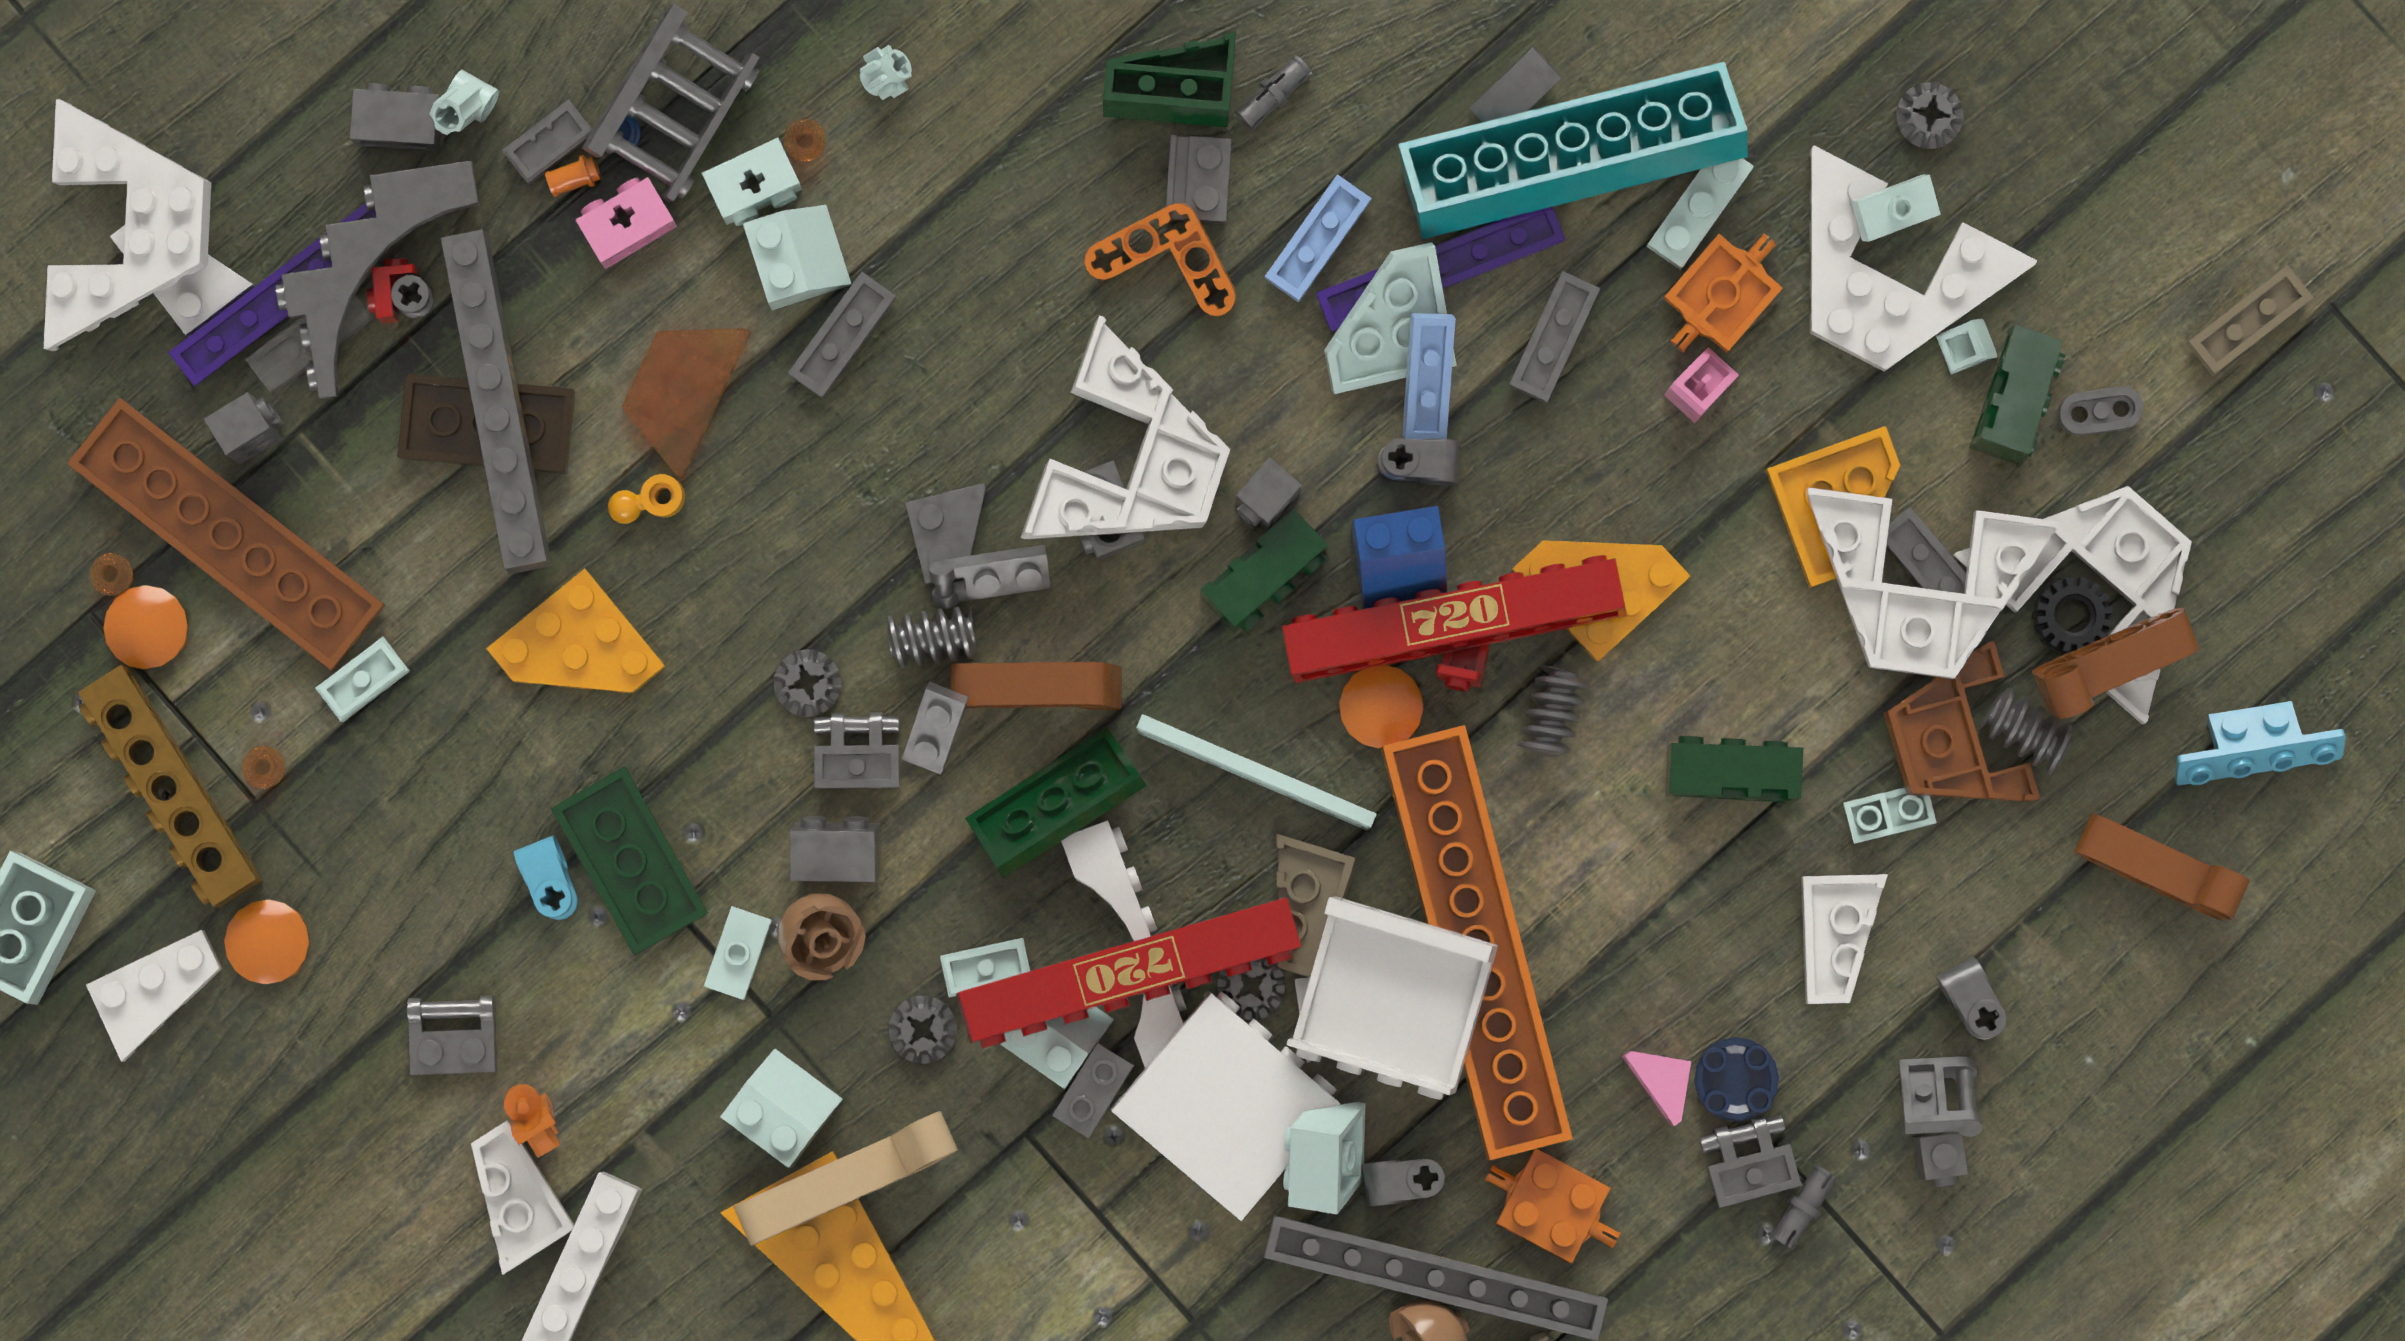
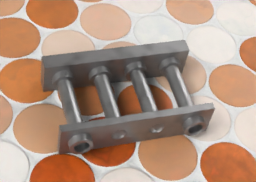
M676 4L667 5L581 148L594 157H602L604 152L609 154L615 152L667 184L660 197L667 202L674 201L677 196L682 199L689 191L695 180V177L690 175L739 91L741 89L747 91L755 81L759 70L754 66L760 58L751 53L745 55L742 62L739 63L687 30L688 25L683 22L688 12ZM669 44L673 46L681 45L732 77L719 99L665 65L667 61L661 57ZM647 80L655 82V80L660 81L710 113L698 135L644 102L645 97L640 92ZM626 115L630 118L637 116L689 149L677 170H674L622 137L623 132L618 129Z

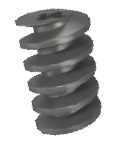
M954 607L951 620H947L943 610L938 609L934 622L930 621L925 611H921L918 624H914L909 613H905L901 626L896 625L892 615L887 616L891 658L896 657L902 668L907 667L911 654L919 666L924 665L927 652L930 653L934 663L941 662L944 650L948 653L951 661H957L960 648H963L968 659H974L976 642L971 607L968 618H964L959 607Z
M1539 665L1549 676L1536 677L1534 682L1545 691L1531 694V701L1540 706V709L1526 710L1525 715L1535 722V725L1522 726L1521 732L1529 737L1531 741L1519 742L1517 747L1551 757H1557L1558 754H1569L1571 749L1563 744L1561 740L1562 738L1575 737L1576 733L1566 726V722L1580 720V716L1570 710L1573 705H1584L1585 702L1584 699L1575 694V690L1589 688V683L1577 674L1551 666Z
M2007 688L1993 702L1979 729L1987 723L1991 724L1989 738L1992 740L2004 732L2006 736L2003 747L2005 748L2010 747L2016 741L2020 742L2018 756L2020 757L2033 750L2035 753L2032 765L2037 766L2045 759L2049 760L2047 774L2051 775L2073 742V739H2070L2072 725L2065 724L2056 730L2058 722L2056 716L2050 715L2044 721H2041L2043 707L2036 706L2027 712L2029 699L2022 697L2013 704L2014 689Z

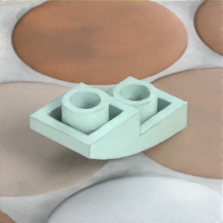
M1905 788L1844 802L1854 844L1937 823L1930 796L1907 795Z

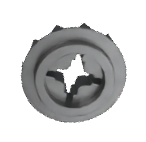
M1937 81L1918 83L1905 92L1899 101L1896 112L1898 127L1902 135L1918 147L1926 149L1942 147L1950 143L1961 129L1964 121L1962 102L1955 95L1952 88H1947ZM1932 99H1935L1936 112L1948 118L1936 119L1930 130L1927 131L1926 117L1913 111L1926 110Z
M814 649L793 652L781 660L774 675V691L777 699L786 710L798 716L812 717L826 712L834 705L840 694L841 676L836 664L830 657ZM800 666H804L805 671L811 677L825 676L824 679L819 680V683L813 685L814 700H811L810 695H807L804 689L797 690L794 688L790 690L789 688L795 686V683L801 680L800 673L802 672Z
M1266 958L1250 962L1252 971L1244 973V975L1247 974L1250 978H1255L1257 975L1261 976L1263 973L1267 975L1259 985V989L1262 992L1261 995L1265 999L1262 1002L1251 993L1237 999L1236 995L1240 993V989L1244 986L1241 981L1242 977L1240 975L1228 977L1226 970L1221 971L1217 982L1218 994L1222 991L1241 1007L1235 1013L1241 1019L1257 1020L1264 1018L1274 1012L1283 999L1285 992L1283 973L1277 967V964L1268 965Z
M916 996L907 999L895 1009L889 1022V1036L893 1047L900 1056L914 1063L926 1064L941 1059L950 1051L956 1039L957 1025L952 1011L945 1003L934 997ZM934 1014L936 1017L932 1021L933 1024L930 1030L938 1041L935 1043L931 1039L928 1040L922 1037L911 1045L909 1042L913 1039L912 1036L915 1033V1029L907 1019L911 1017L914 1020L917 1019L923 1022L927 1018L930 1019Z

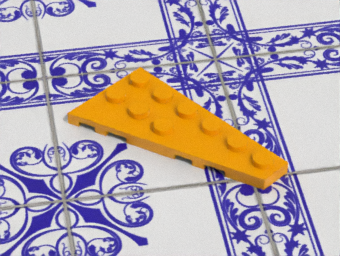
M834 1151L739 1203L838 1160ZM856 1199L755 1244L763 1254L856 1341H936L860 1199ZM735 1205L720 1212L747 1238L735 1212Z

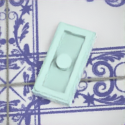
M1925 174L1851 201L1861 239L1867 242L1941 215L1930 175Z
M382 637L315 689L340 722H344L409 673L410 670L388 641Z
M731 906L704 987L745 1000L773 920Z
M1023 938L940 956L949 998L956 996L960 991L1030 971Z

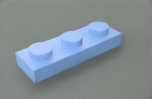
M1337 174L1269 269L1264 279L1299 303L1369 205L1372 198Z
M1411 313L1402 437L1404 439H1447L1456 320L1452 314Z

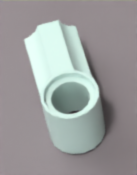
M460 70L449 85L447 92L433 103L429 115L433 118L435 129L448 135L454 131H462L473 120L480 123L484 122L494 108L500 91L468 72Z

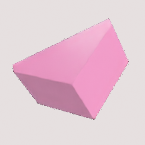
M1708 347L1673 382L1664 396L1696 423L1734 382L1739 374Z
M1628 1051L1624 1054L1622 1058L1670 1126H1675L1681 1122L1691 1061Z

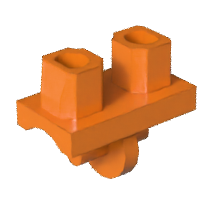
M518 1084L511 1087L504 1097V1109L510 1117L512 1136L517 1144L520 1145L528 1141L537 1157H541L560 1145V1141L556 1136L558 1129L555 1126L553 1104L548 1095L544 1093L539 1096L537 1090L527 1084Z

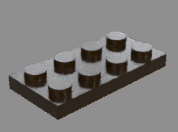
M415 374L405 375L397 453L399 459L485 467L468 379ZM517 384L534 471L567 474L575 390L571 388Z

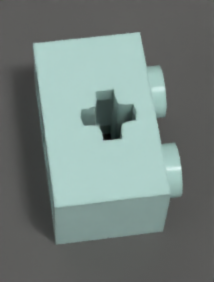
M779 138L702 173L726 225L734 222L736 226H740L745 222L752 221L759 216L758 210L771 204L774 208L787 205L797 198L795 193L802 190ZM754 176L758 182H761L759 184L761 191L753 194L751 189H746L749 186L747 180Z

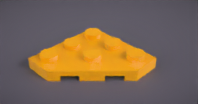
M1886 426L1766 469L1768 479L1809 588L1837 578L1808 501L1806 489L1816 488L1885 498L1900 467Z
M1543 540L1511 571L1513 573L1522 572L1525 577L1540 574V569L1548 565L1564 564L1565 568L1582 565L1583 559L1592 556L1605 555L1607 560L1616 558L1627 616L1566 629L1596 662H1599L1690 577L1687 571L1662 545Z
M585 568L486 648L511 680L516 683L543 684L634 694L666 667Z

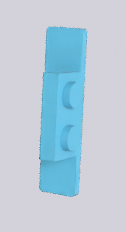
M2292 701L2208 714L2207 725L2215 749L2179 755L2176 760L2175 780L2177 785H2202L2211 780L2229 777L2244 778L2254 773L2272 770L2282 772L2297 766L2329 764L2343 757L2346 736L2343 729L2302 735Z

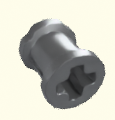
M406 275L399 278L391 290V298L394 305L405 316L410 318L426 316L434 306L435 300L432 289L417 276ZM408 290L413 293L418 290V294L422 299L419 303L414 301L409 303L404 297L405 293Z

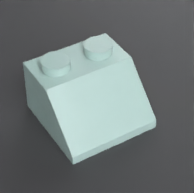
M826 205L783 210L743 223L771 310L852 285Z
M1095 1007L1087 1010L1089 1018L1066 1025H1064L1062 1017L1046 1022L1048 1030L1023 1037L1021 1029L1006 1033L1007 1042L1001 1043V1045L1066 1089L1114 1019Z
M774 1049L747 1080L720 1117L785 1166L792 1168L843 1099L777 1049Z
M1353 1102L1304 1111L1293 1125L1288 1126L1285 1133L1284 1148L1286 1151H1290L1289 1165L1286 1167L1283 1179L1284 1189L1289 1190L1288 1207L1338 1214L1363 1182L1362 1164H1364L1366 1103Z

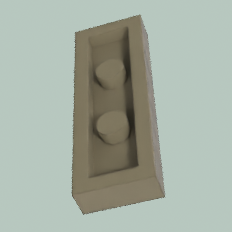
M2286 265L2186 344L2211 376H2213L2314 297L2291 268Z

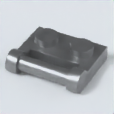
M494 995L480 996V1000L423 1002L422 998H408L410 1075L497 1072ZM480 1017L481 1030L424 1032V1019Z
M1962 1056L1899 1060L1905 1134L1959 1132L1963 1136L1972 1137L1982 1131V1117L1976 1108L1974 1079L1977 1077V1066L1974 1059ZM1944 1078H1953L1957 1081L1958 1111H1947Z

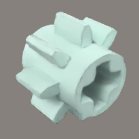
M888 45L882 50L877 47L863 56L867 65L860 68V79L862 85L870 94L879 95L881 100H884L889 96L895 98L909 89L905 80L912 77V68L910 61L903 52L896 49L892 50L891 46Z

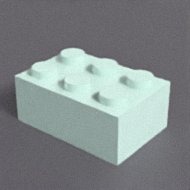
M14 851L9 852L0 869V990L27 1004L38 1005L96 890L22 853Z

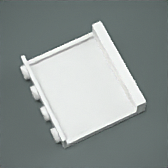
M1337 896L1329 897L1324 913L1328 914V918L1293 1038L1288 1039L1286 1045L1297 1048L1296 1056L1310 1061L1320 1062L1322 1056L1338 1061L1336 1068L1349 1073L1361 1075L1362 1069L1378 1073L1377 1081L1391 1086L1401 1087L1403 1081L1418 1085L1417 1093L1430 1098L1442 1100L1443 1094L1451 1095L1456 1093L1498 945Z
M1206 991L1203 995L1205 998L1122 1097L1119 1095L1108 1108L1242 1221L1289 1165L1290 1151H1286L1284 1148L1285 1133L1288 1126L1293 1125L1304 1111L1337 1106L1340 1103L1332 1097L1337 1089L1318 1073L1311 1079L1300 1069L1305 1063L1300 1057L1296 1056L1286 1046L1280 1052L1268 1042L1272 1034L1255 1019H1252L1247 1024L1235 1013L1241 1007L1222 991L1216 997Z

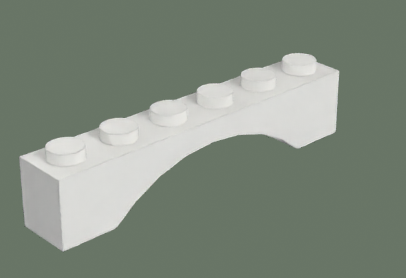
M1105 821L1075 832L1061 841L1075 879L1094 890L1112 906L1127 926L1133 941L1150 937V932L1157 930L1149 906L1141 909L1135 893L1143 889L1134 866L1126 869L1120 853L1128 849L1120 827L1111 829L1109 822ZM1169 986L1171 994L1146 1001L1145 995L1143 997L1141 1018L1134 1039L1145 1068L1183 1024L1179 1012L1187 1010L1179 986L1173 988Z
M606 1172L598 1173L522 1341H571L592 1292L627 1225L643 1189Z

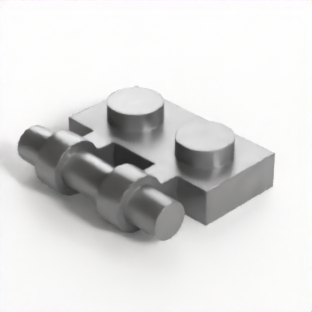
M870 712L869 717H845L844 713H831V717L814 718L815 734H831V746H814L815 789L900 788V746L883 745V733H900L899 716H883L882 712ZM869 733V745L845 746V734Z
M1781 1115L1766 1120L1764 1116L1751 1119V1124L1729 1130L1727 1126L1714 1129V1134L1699 1138L1703 1154L1719 1150L1723 1160L1721 1163L1707 1166L1718 1208L1802 1186L1791 1145L1787 1144L1774 1148L1770 1136L1786 1131ZM1754 1140L1757 1141L1760 1152L1739 1158L1736 1157L1735 1145Z

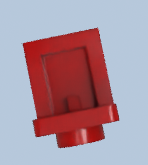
M388 259L383 261V267L372 268L373 288H367L368 309L370 313H376V318L382 324L399 322L398 308L394 305L391 298V290L394 283L406 275H414L420 278L419 269L415 264H408V259Z
M1491 644L1443 653L1442 662L1438 664L1436 670L1439 680L1445 681L1444 686L1446 688L1461 692H1469L1470 686L1481 688Z

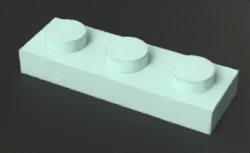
M1742 158L1700 169L1646 247L1681 270L1754 166Z

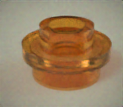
M800 119L793 122L787 128L784 134V145L789 155L794 159L803 162L812 161L824 151L826 136L822 127L815 121ZM803 134H808L813 138V143L808 148H802L797 144L798 138Z
M114 553L104 554L92 564L90 580L94 588L100 593L116 596L122 594L130 587L133 580V569L129 561L123 556ZM113 566L118 571L117 578L112 582H107L104 578V572L108 567Z
M260 746L246 754L242 763V772L249 784L257 788L267 789L277 785L282 780L285 773V762L277 750L267 746ZM262 759H266L270 763V770L265 775H259L256 771V764Z

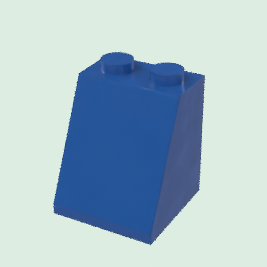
M1438 506L1353 519L1350 531L1363 609L1373 608L1376 601L1386 598H1398L1399 602L1416 599L1415 595L1425 590L1439 589L1441 593L1447 592L1445 545Z

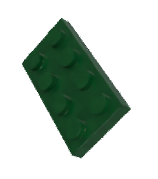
M1106 727L965 819L1001 876L1005 878L1147 785L1113 734Z
M625 766L551 808L634 956L709 914Z

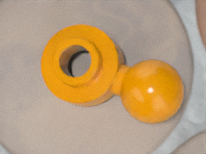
M666 474L654 475L643 484L641 494L636 495L628 490H621L613 494L608 502V512L613 520L622 524L635 521L643 510H647L649 513L660 518H668L674 516L682 509L685 502V491L681 483L675 478ZM663 490H669L671 493V499L666 504H660L658 501V495Z

